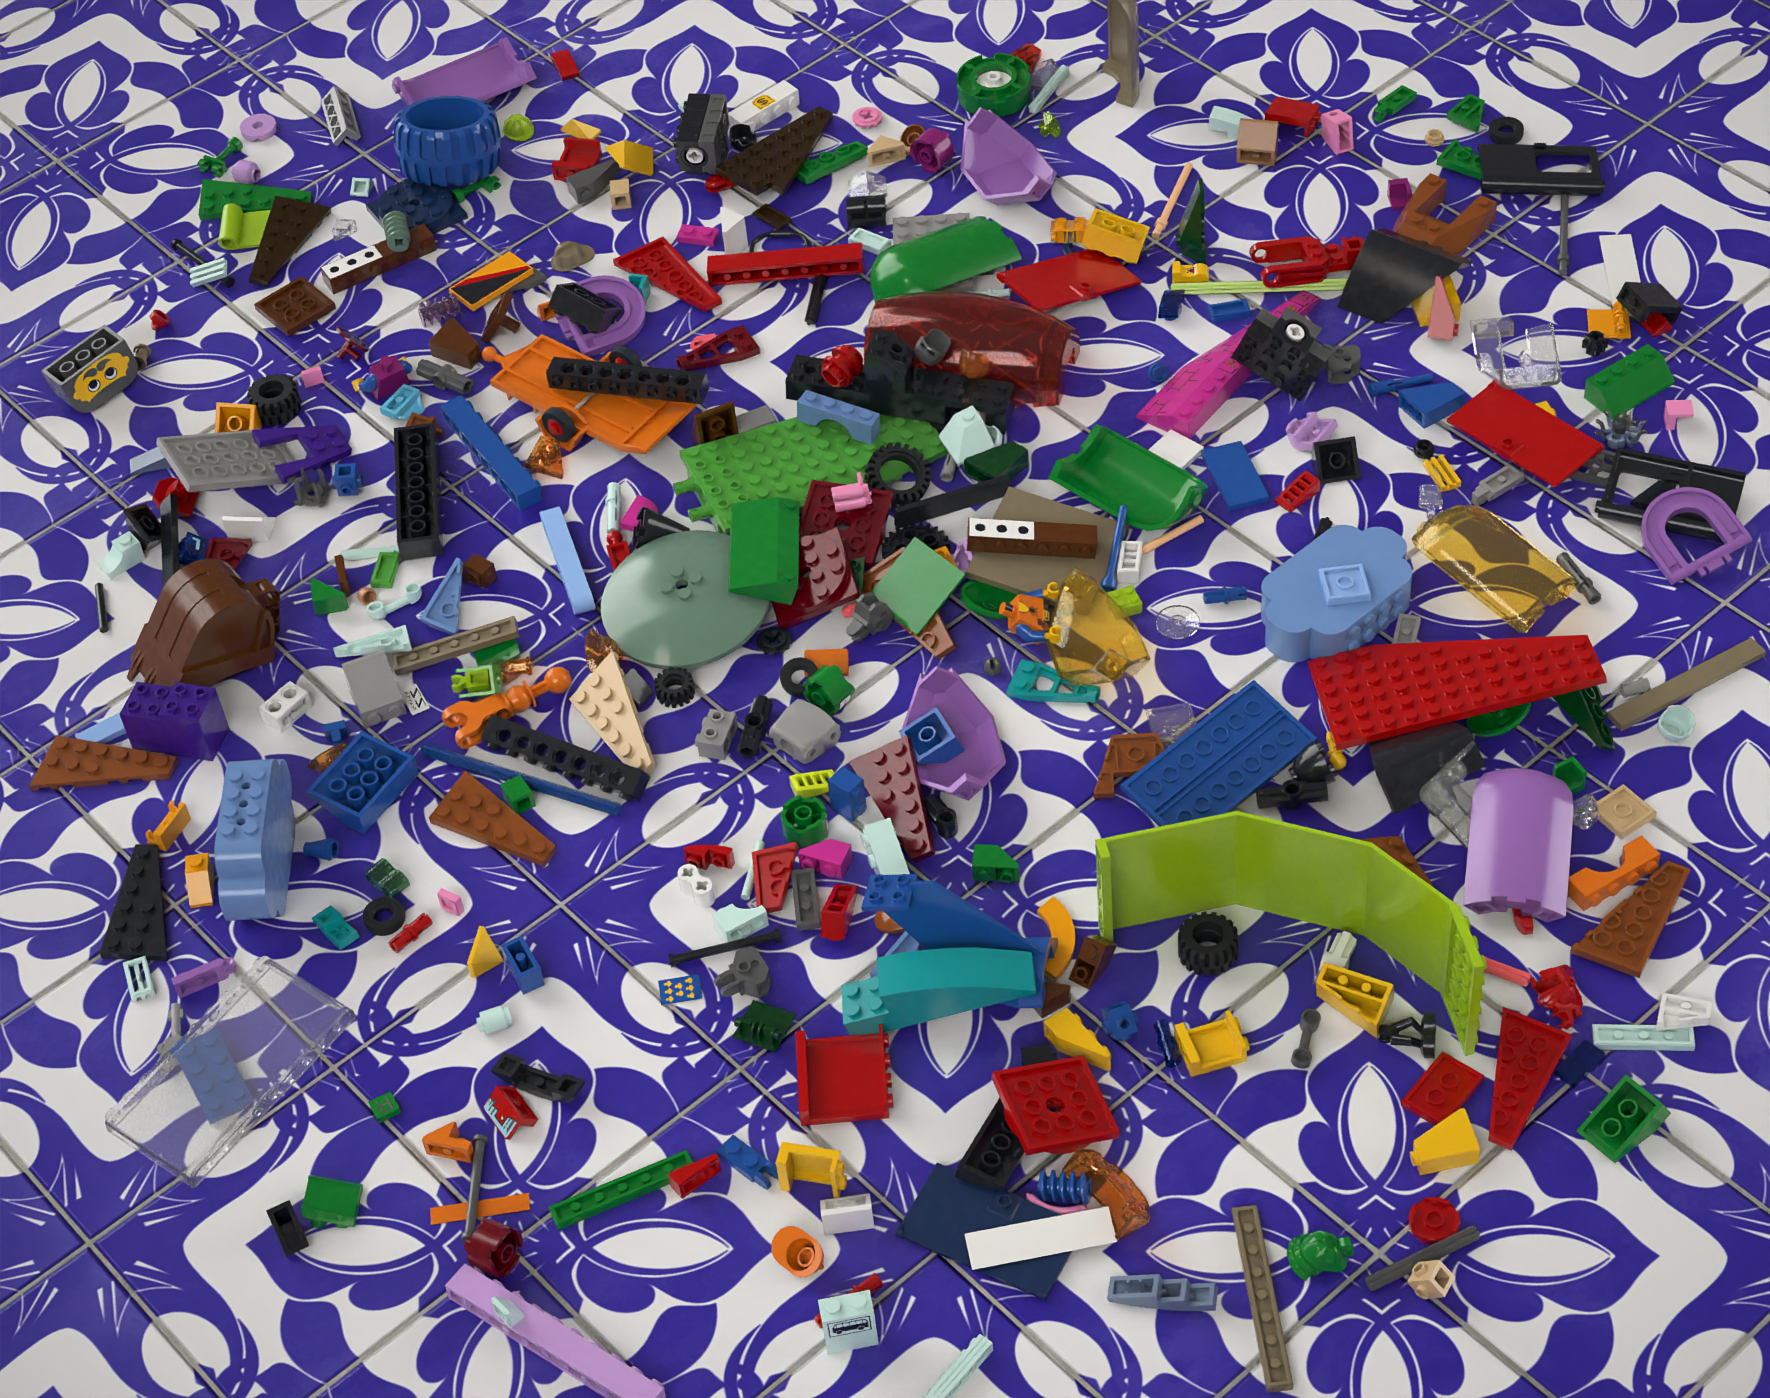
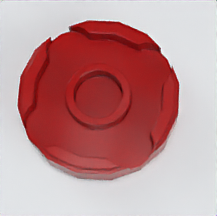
M1427 1197L1412 1206L1408 1216L1409 1229L1412 1235L1420 1242L1432 1245L1459 1231L1460 1215L1449 1201L1439 1197Z

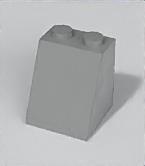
M383 649L342 664L350 694L365 728L407 713L403 698Z

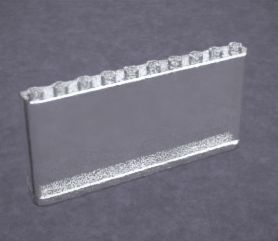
M268 956L258 958L253 963V966L245 974H242L229 990L222 994L221 999L214 1006L209 1007L205 1015L197 1023H194L180 1040L173 1044L170 1051L165 1056L160 1057L155 1066L148 1073H145L131 1090L123 1095L119 1103L107 1111L105 1115L107 1131L195 1189L356 1019L354 1011Z

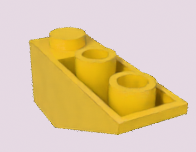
M1068 1007L1043 1021L1044 1036L1059 1052L1071 1057L1084 1055L1088 1064L1106 1071L1111 1070L1110 1059L1112 1056L1109 1049L1097 1041L1094 1032L1090 1029L1087 1030L1081 1018L1076 1013L1073 1014Z

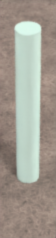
M757 841L754 851L764 849L765 842ZM752 859L741 894L743 900L750 899L754 886Z

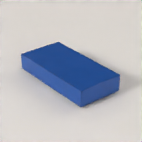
M1247 299L1207 305V311L1212 324L1251 317V310Z

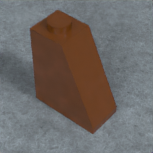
M450 318L428 341L433 357L470 370L482 358L479 343L454 318Z

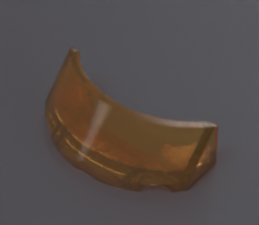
M1077 1148L1062 1170L1069 1177L1071 1172L1075 1171L1077 1179L1080 1178L1082 1172H1085L1087 1180L1092 1177V1196L1102 1207H1109L1117 1241L1146 1225L1151 1217L1147 1213L1150 1206L1134 1181L1116 1164L1108 1163L1097 1151Z

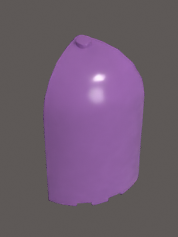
M505 37L496 44L416 77L403 81L399 76L395 77L392 81V88L395 94H399L406 105H411L416 101L440 96H462L486 101L536 80L537 77L530 62L518 61L516 59L518 55L508 38Z
M1506 768L1484 773L1476 782L1472 797L1463 906L1478 915L1492 912H1507L1508 908L1521 909V914L1532 915L1545 922L1566 917L1574 806L1572 792L1564 781L1537 770Z

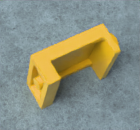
M1230 1010L1225 1011V1018L1223 1020L1187 1030L1184 1022L1174 1025V1039L1191 1077L1247 1061V1051L1250 1050L1249 1042L1246 1036L1242 1037L1240 1022L1237 1017H1233Z
M788 1142L781 1143L776 1159L780 1190L790 1192L793 1180L796 1179L832 1185L833 1197L839 1198L841 1190H845L847 1185V1175H844L845 1162L842 1161L840 1151Z

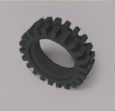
M896 442L894 447L892 443H888L886 448L884 445L880 446L879 450L876 449L865 468L864 480H867L865 484H868V487L893 491L894 498L891 508H896L897 504L900 507L920 501L925 495L932 475H930L931 467H927L929 464L928 460L922 461L924 457L922 452L917 456L916 452L918 449L913 447L912 451L908 450L909 444L906 443L901 448V442ZM892 460L906 463L914 471L916 477L915 485L908 490L902 491L889 487L880 475L881 465Z

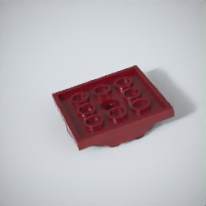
M812 480L799 520V538L806 535H819L833 528H839L841 525H848L849 528L840 530L849 560L865 557V567H874L878 549L885 537L886 522L894 498L893 491L869 488V491L872 493L871 504H867L864 508L836 513L831 488L846 484Z
M838 527L819 535H806L799 538L798 589L792 605L771 601L779 628L787 629L860 597ZM811 571L809 576L803 577L805 573Z

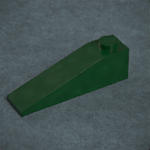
M1198 178L1179 224V234H1175L1176 246H1180V254L1197 263L1206 265L1203 179Z
M1598 685L1552 697L1599 748L1611 752L1615 750L1611 730L1604 722V719L1607 718V713L1600 706V703L1603 702V697Z

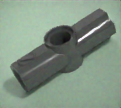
M424 359L418 363L417 375L432 381L438 389L445 390L449 388L465 395L471 392L474 385L473 379L457 373L453 366L445 364L442 367Z

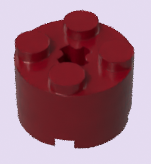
M484 1218L472 1237L467 1238L465 1241L464 1250L467 1251L468 1263L472 1268L476 1267L494 1277H505L513 1271L519 1261L520 1255H517L518 1247L523 1246V1238L520 1231L494 1220Z

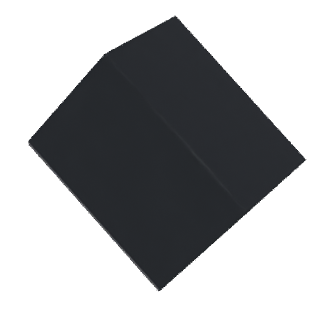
M1355 436L1313 442L1312 466L1316 477L1320 480V484L1361 478Z

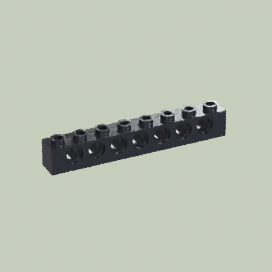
M553 357L546 371L549 388L694 404H702L709 390L707 374L703 372Z
M491 714L481 736V739L487 743L486 747L498 752L499 749H503L505 754L516 759L518 756L524 757V761L536 766L537 763H540L545 770L553 773L555 770L561 771L562 776L571 780L577 777L581 779V783L593 787V784L598 785L601 791L612 794L614 791L619 793L618 796L630 802L631 799L640 801L650 779V776L643 770ZM511 734L510 739L505 742L506 737ZM529 742L528 747L524 749V745ZM548 749L547 754L542 756L544 750ZM567 756L566 761L561 763L562 758ZM586 763L585 768L580 770L581 765ZM605 770V774L599 777L600 772ZM624 777V781L618 785L620 778Z

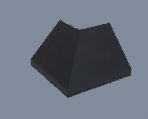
M146 503L126 508L123 511L128 529L140 542L144 553L161 543V523Z

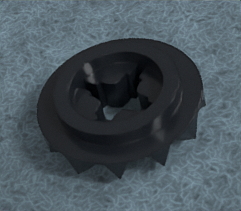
M779 627L765 629L757 637L758 649L763 651L765 655L772 653L775 656L778 652L783 654L784 650L789 649L790 643H792L789 632ZM776 640H778V643H774L773 645L770 644V642H775Z

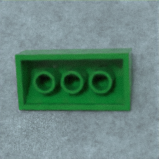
M1646 344L1586 379L1584 398L1605 415H1610L1611 419L1614 420L1672 386L1675 380L1663 355L1649 344Z

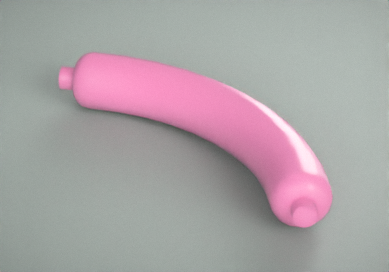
M1026 1194L1027 1201L1060 1215L1085 1211L1087 1209V1206L1082 1204L1071 1207L1053 1206L1041 1201L1034 1194Z

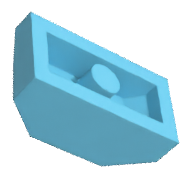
M403 384L380 407L381 414L408 421L412 412L421 415L425 409L420 400V390Z

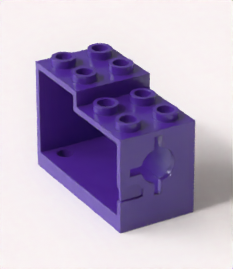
M136 682L119 714L132 749L214 761L230 729L216 688L175 682L173 687Z

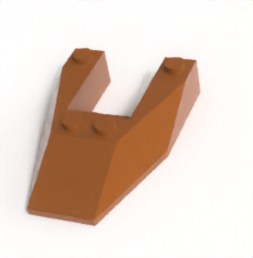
M1430 173L1416 188L1397 218L1392 231L1418 241L1424 240L1432 246H1440L1443 250L1458 255L1464 252L1496 220L1497 202L1480 195L1451 224L1429 216V214L1446 199L1447 180Z

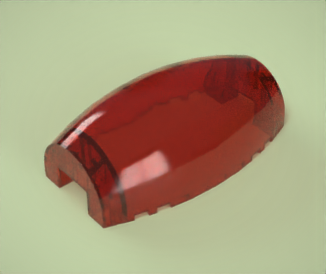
M925 291L879 299L871 312L864 342L865 355L874 330H886L895 332L914 350L921 336H926L931 329H939L951 341L944 358L938 364L928 366L922 363L915 355V367L1015 383L1014 408H1020V404L1033 403V407L1059 405L1064 394V371L1068 363L1075 364L1080 353L1078 330L1055 316L1006 298L962 291Z

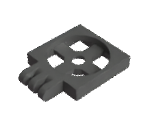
M1602 450L1598 455H1595V458H1591L1583 465L1589 468L1588 474L1577 470L1569 478L1606 487L1609 477L1603 478L1597 476V474L1601 471L1611 472L1612 465L1606 464L1604 459L1609 460L1613 464L1616 453ZM1597 463L1600 465V467L1595 468L1592 465Z

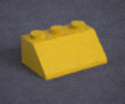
M1095 208L1087 224L1081 245L1089 250H1097L1107 256L1123 259L1127 263L1137 264L1150 227Z
M1449 275L1443 281L1457 322L1460 321L1461 301ZM1435 286L1411 302L1420 327L1429 326Z

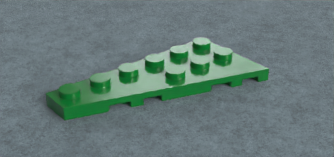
M203 179L198 215L200 220L222 218L223 207L230 203L240 206L243 213L271 210L275 195L312 203L313 196L311 191Z

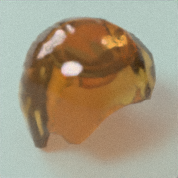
M966 347L962 348L959 358L962 374L970 379H980L987 375L990 371L989 364L985 363L983 365L980 355L968 351Z

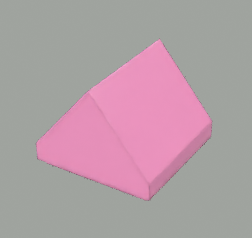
M319 366L301 372L306 388L325 382Z

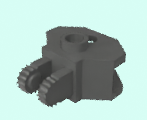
M1327 344L1323 345L1324 348L1332 351L1323 365L1324 371L1328 373V382L1333 385L1348 383L1360 372L1361 355L1358 346L1354 344L1347 346L1337 345L1336 347Z
M872 592L862 594L856 600L855 610L852 614L854 619L846 628V633L852 637L851 639L854 642L859 643L869 633L874 635L876 632L886 631L892 624L894 613L885 602H880Z
M745 947L736 951L734 961L729 965V970L719 974L713 981L716 987L723 986L720 993L724 998L740 993L741 996L747 994L760 999L768 995L771 985V979L768 976L769 968L760 953Z

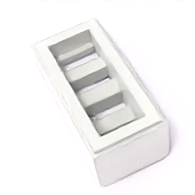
M1121 542L1117 569V580L1119 583H1139L1143 542ZM1125 550H1131V551H1137V552H1125Z

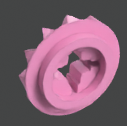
M863 107L856 110L852 118L855 126H860L862 129L865 127L870 129L871 126L877 127V124L881 123L882 113L874 107Z

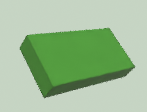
M379 553L370 581L371 588H392L401 561L400 553Z

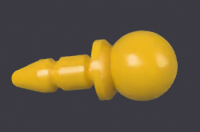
M1327 731L1328 762L1333 764L1336 771L1342 770L1347 764V759L1342 754L1343 750H1336L1331 732Z

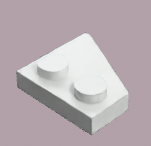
M1662 993L1656 1030L1709 1025L1712 1002Z

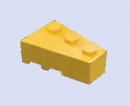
M1324 962L1316 980V994L1377 1039L1379 1027L1384 1024L1394 1000V984Z

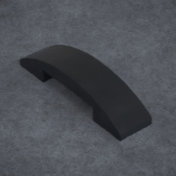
M503 1052L491 1069L494 1075L508 1084L534 1096L556 1102H573L585 1084L584 1080L565 1073L559 1077L526 1065L524 1059Z

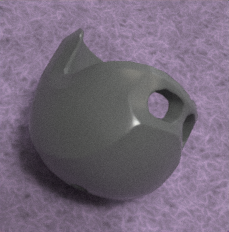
M931 329L926 336H921L914 348L916 357L928 366L938 364L950 347V338L939 329Z

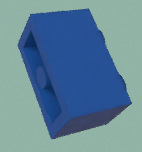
M842 766L828 780L831 810L853 822L867 808L864 780Z
M522 935L500 945L504 961L523 995L545 985L541 968Z

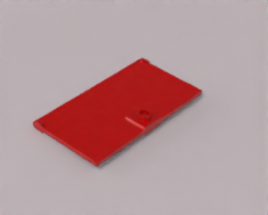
M1089 249L996 274L997 279L1001 283H1005L1037 312L1078 301H1088L1103 294L1141 284L1140 279L1113 257L1107 256L1103 252Z
M1495 380L1447 418L1446 421L1489 447L1499 456L1512 461L1555 488L1604 449L1602 443Z

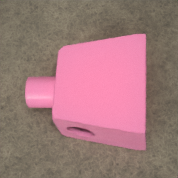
M1339 109L1322 114L1320 117L1322 137L1333 152L1338 155L1353 150L1352 117Z

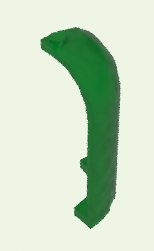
M976 216L892 245L880 252L872 264L870 276L874 301L879 310L883 312L926 293L993 269L1010 265L1021 260V255L1012 238H1007L1002 232V226L995 221L987 220L984 216Z
M1094 424L1087 439L1081 444L1082 450L1078 454L1072 453L1066 458L1057 459L1048 478L1117 518L1120 506L1126 505L1128 507L1126 523L1145 531H1155L1175 526L1196 509L1209 489L1205 482L1188 471L1110 428Z

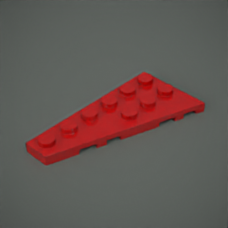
M660 237L613 259L614 266L628 273L648 275L649 283L705 312L722 304L721 297L664 237Z
M1503 1007L1488 1141L1512 1151L1570 1044L1572 1034Z

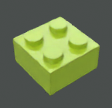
M1132 585L1107 592V602L1117 620L1142 613V602Z

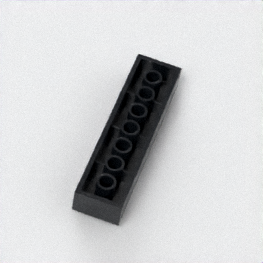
M427 423L394 428L397 545L401 560L443 555L439 441L435 424Z

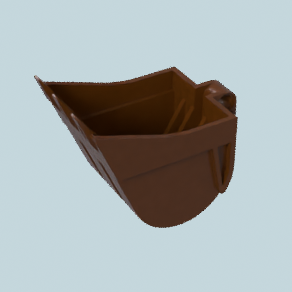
M202 559L184 566L167 581L148 623L144 624L130 656L132 664L127 679L132 682L140 672L145 678L144 683L173 687L174 683L178 682L210 687L233 674L273 662L275 636L280 631V593L266 578L245 584L230 564L219 559Z

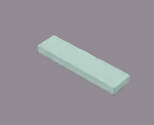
M1592 1024L1593 1049L1695 1050L1693 1027L1656 1030V1025Z

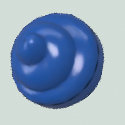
M1156 362L1150 366L1148 376L1155 383L1163 382L1168 377V369L1163 363Z

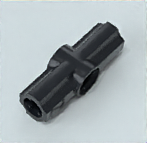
M759 695L757 698H754L750 712L744 718L745 726L737 751L745 758H752L757 755L761 740L766 736V725L773 707V701L768 699L767 696Z
M1290 779L1285 781L1282 786L1257 788V805L1259 809L1283 806L1286 809L1295 810L1304 803L1328 801L1327 784L1325 781L1300 783L1297 780Z

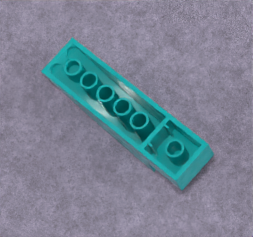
M971 947L929 949L877 957L878 976L841 985L843 1025L850 1035L879 1033V1024L883 1025L884 1033L1037 994L1033 954L1029 951Z

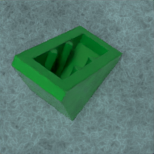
M314 578L310 580L312 602L316 616L346 611L349 608L345 593Z

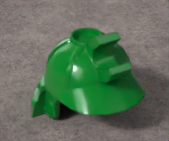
M1318 1230L1294 1237L1289 1242L1286 1254L1293 1271L1297 1276L1306 1281L1309 1276H1317L1323 1271L1341 1272L1345 1270L1348 1263L1347 1256L1354 1255V1245L1351 1244L1350 1237L1338 1239L1335 1234Z

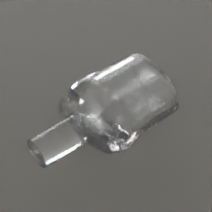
M1424 484L1419 487L1418 506L1426 509L1428 520H1433L1435 518V510L1441 509L1443 506L1441 487L1432 484Z

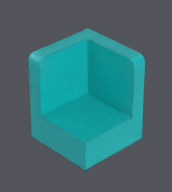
M630 273L628 276L629 282L640 291L646 305L651 294L648 275Z

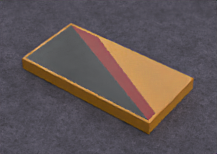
M508 251L450 287L449 293L470 310L475 311L534 274V270L511 251Z

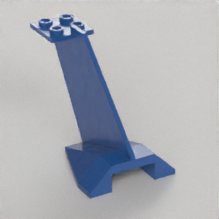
M879 874L870 876L861 906L862 911H884L926 950L978 947L1032 952L1037 994L1000 1004L1016 1008H1043L1047 992L1044 973L1048 958H1055L1058 945L1057 938H1024L935 881H917V874Z

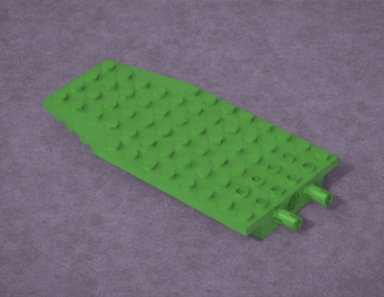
M880 414V433L870 445L852 439L850 432L837 421L824 419L819 421L815 427L797 421V417L679 450L680 458L687 468L688 479L673 483V489L676 496L694 491L701 503V507L688 509V515L692 523L709 518L717 532L729 535L732 503L782 497L799 501L800 514L803 511L812 480L848 485L858 483L857 472H861L863 483L865 484L867 481L864 480L865 468L876 449L879 450L882 445L886 448L888 443H892L894 447L896 442H901V448H903L905 443L909 444L908 450L912 451L913 447L918 449L916 455L918 456L922 452L924 455L922 461L927 459L929 464L946 456L948 451L939 439L940 434L930 422ZM897 460L885 462L880 467V475L886 485L892 480L896 482L902 479V475L909 471L911 473L914 472L906 463Z

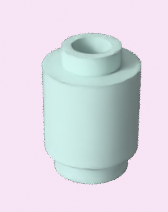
M500 1005L479 1012L480 1017L476 1018L480 1032L485 1031L486 1035L506 1029L508 1025L513 1024L508 1006L501 1007Z

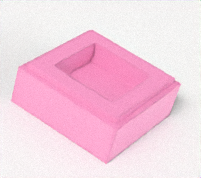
M441 888L437 893L441 908L460 916L464 912L461 897Z

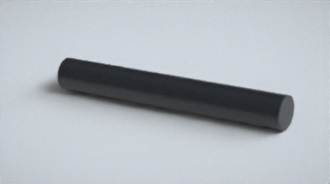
M96 583L95 594L99 630L101 633H106L108 631L104 588L102 583Z

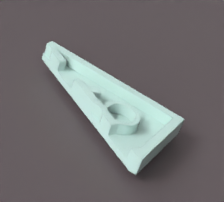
M406 625L333 648L336 657L368 655L382 649L384 653L412 650Z

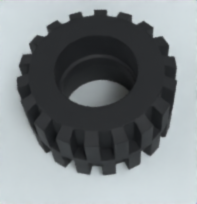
M284 374L266 375V377H261L258 381H254L252 386L248 388L247 398L249 404L257 406L262 424L266 423V425L271 426L272 424L287 423L288 420L294 419V416L298 415L299 410H301L302 403L296 382Z
M1201 912V915L1196 913L1192 915V919H1185L1178 932V957L1181 964L1186 965L1188 971L1194 970V974L1200 975L1201 973L1204 974V977H1210V974L1218 976L1221 971L1227 972L1229 967H1233L1238 957L1236 926H1233V922L1230 919L1226 920V916L1222 914L1218 916L1217 912H1211V914ZM1213 942L1216 943V945L1202 946L1200 945V943Z

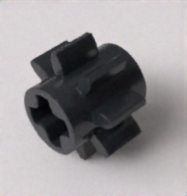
M1591 331L1589 334H1585V338L1582 340V348H1586V354L1590 356H1599L1601 353H1605V349L1608 347V339H1604V334L1600 331Z

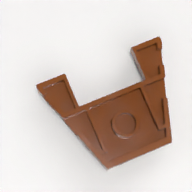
M1158 733L1118 734L1111 736L1104 763L1098 776V782L1094 789V799L1115 798L1114 777L1133 776L1165 750Z

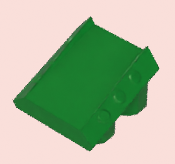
M515 638L472 652L477 666L500 664V666L503 665L506 668H511L518 664L520 658V650Z
M308 1175L303 1205H301L302 1218L309 1219L311 1226L315 1228H322L328 1222L334 1223L338 1228L355 1227L363 1184Z

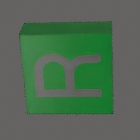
M391 1091L368 1101L379 1124L401 1113Z

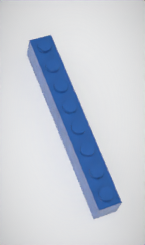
M460 395L440 405L444 421L520 511L542 501L540 493L542 487L539 481L532 478L527 468H523L520 459L513 456L509 446L503 444L498 434L495 435L490 424L484 422L479 412H475L470 401H466Z

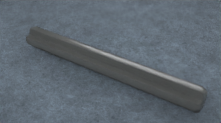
M1469 1226L1367 1276L1365 1284L1370 1291H1374L1411 1273L1413 1267L1418 1262L1438 1260L1479 1240L1480 1233L1475 1226Z

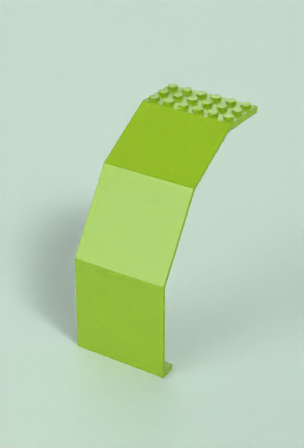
M1240 811L1095 840L1098 926L1102 937L1113 942L1114 929L1235 904L1362 935L1440 992L1464 1055L1467 1056L1475 1053V1044L1478 1043L1477 1029H1480L1478 1017L1482 1014L1480 1000H1483L1482 985H1485L1483 972L1487 969L1484 955H1480L1478 952L1479 945L1476 936H1472L1470 932L1469 918L1463 915L1460 906L1373 843Z

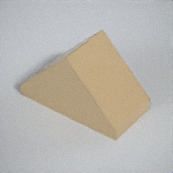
M882 135L867 150L869 168L906 160L904 142Z

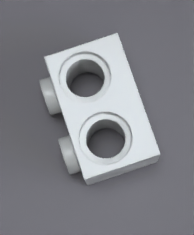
M289 681L259 707V711L264 723L283 733L312 707V703L306 690Z

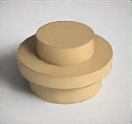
M1438 129L1429 130L1425 136V142L1433 147L1439 146L1444 142V135Z

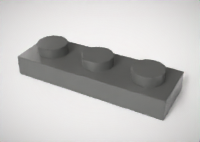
M814 868L792 870L797 931L821 928Z

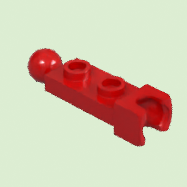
M611 531L607 535V543L609 545H606L613 572L631 554L627 541H623V536L618 531Z

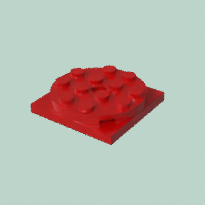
M1084 1055L993 1071L991 1079L1004 1105L1006 1122L1015 1136L1019 1138L1026 1156L1043 1152L1051 1154L1072 1153L1082 1150L1091 1143L1119 1138L1120 1130ZM1049 1108H1053L1058 1112H1052L1049 1110Z

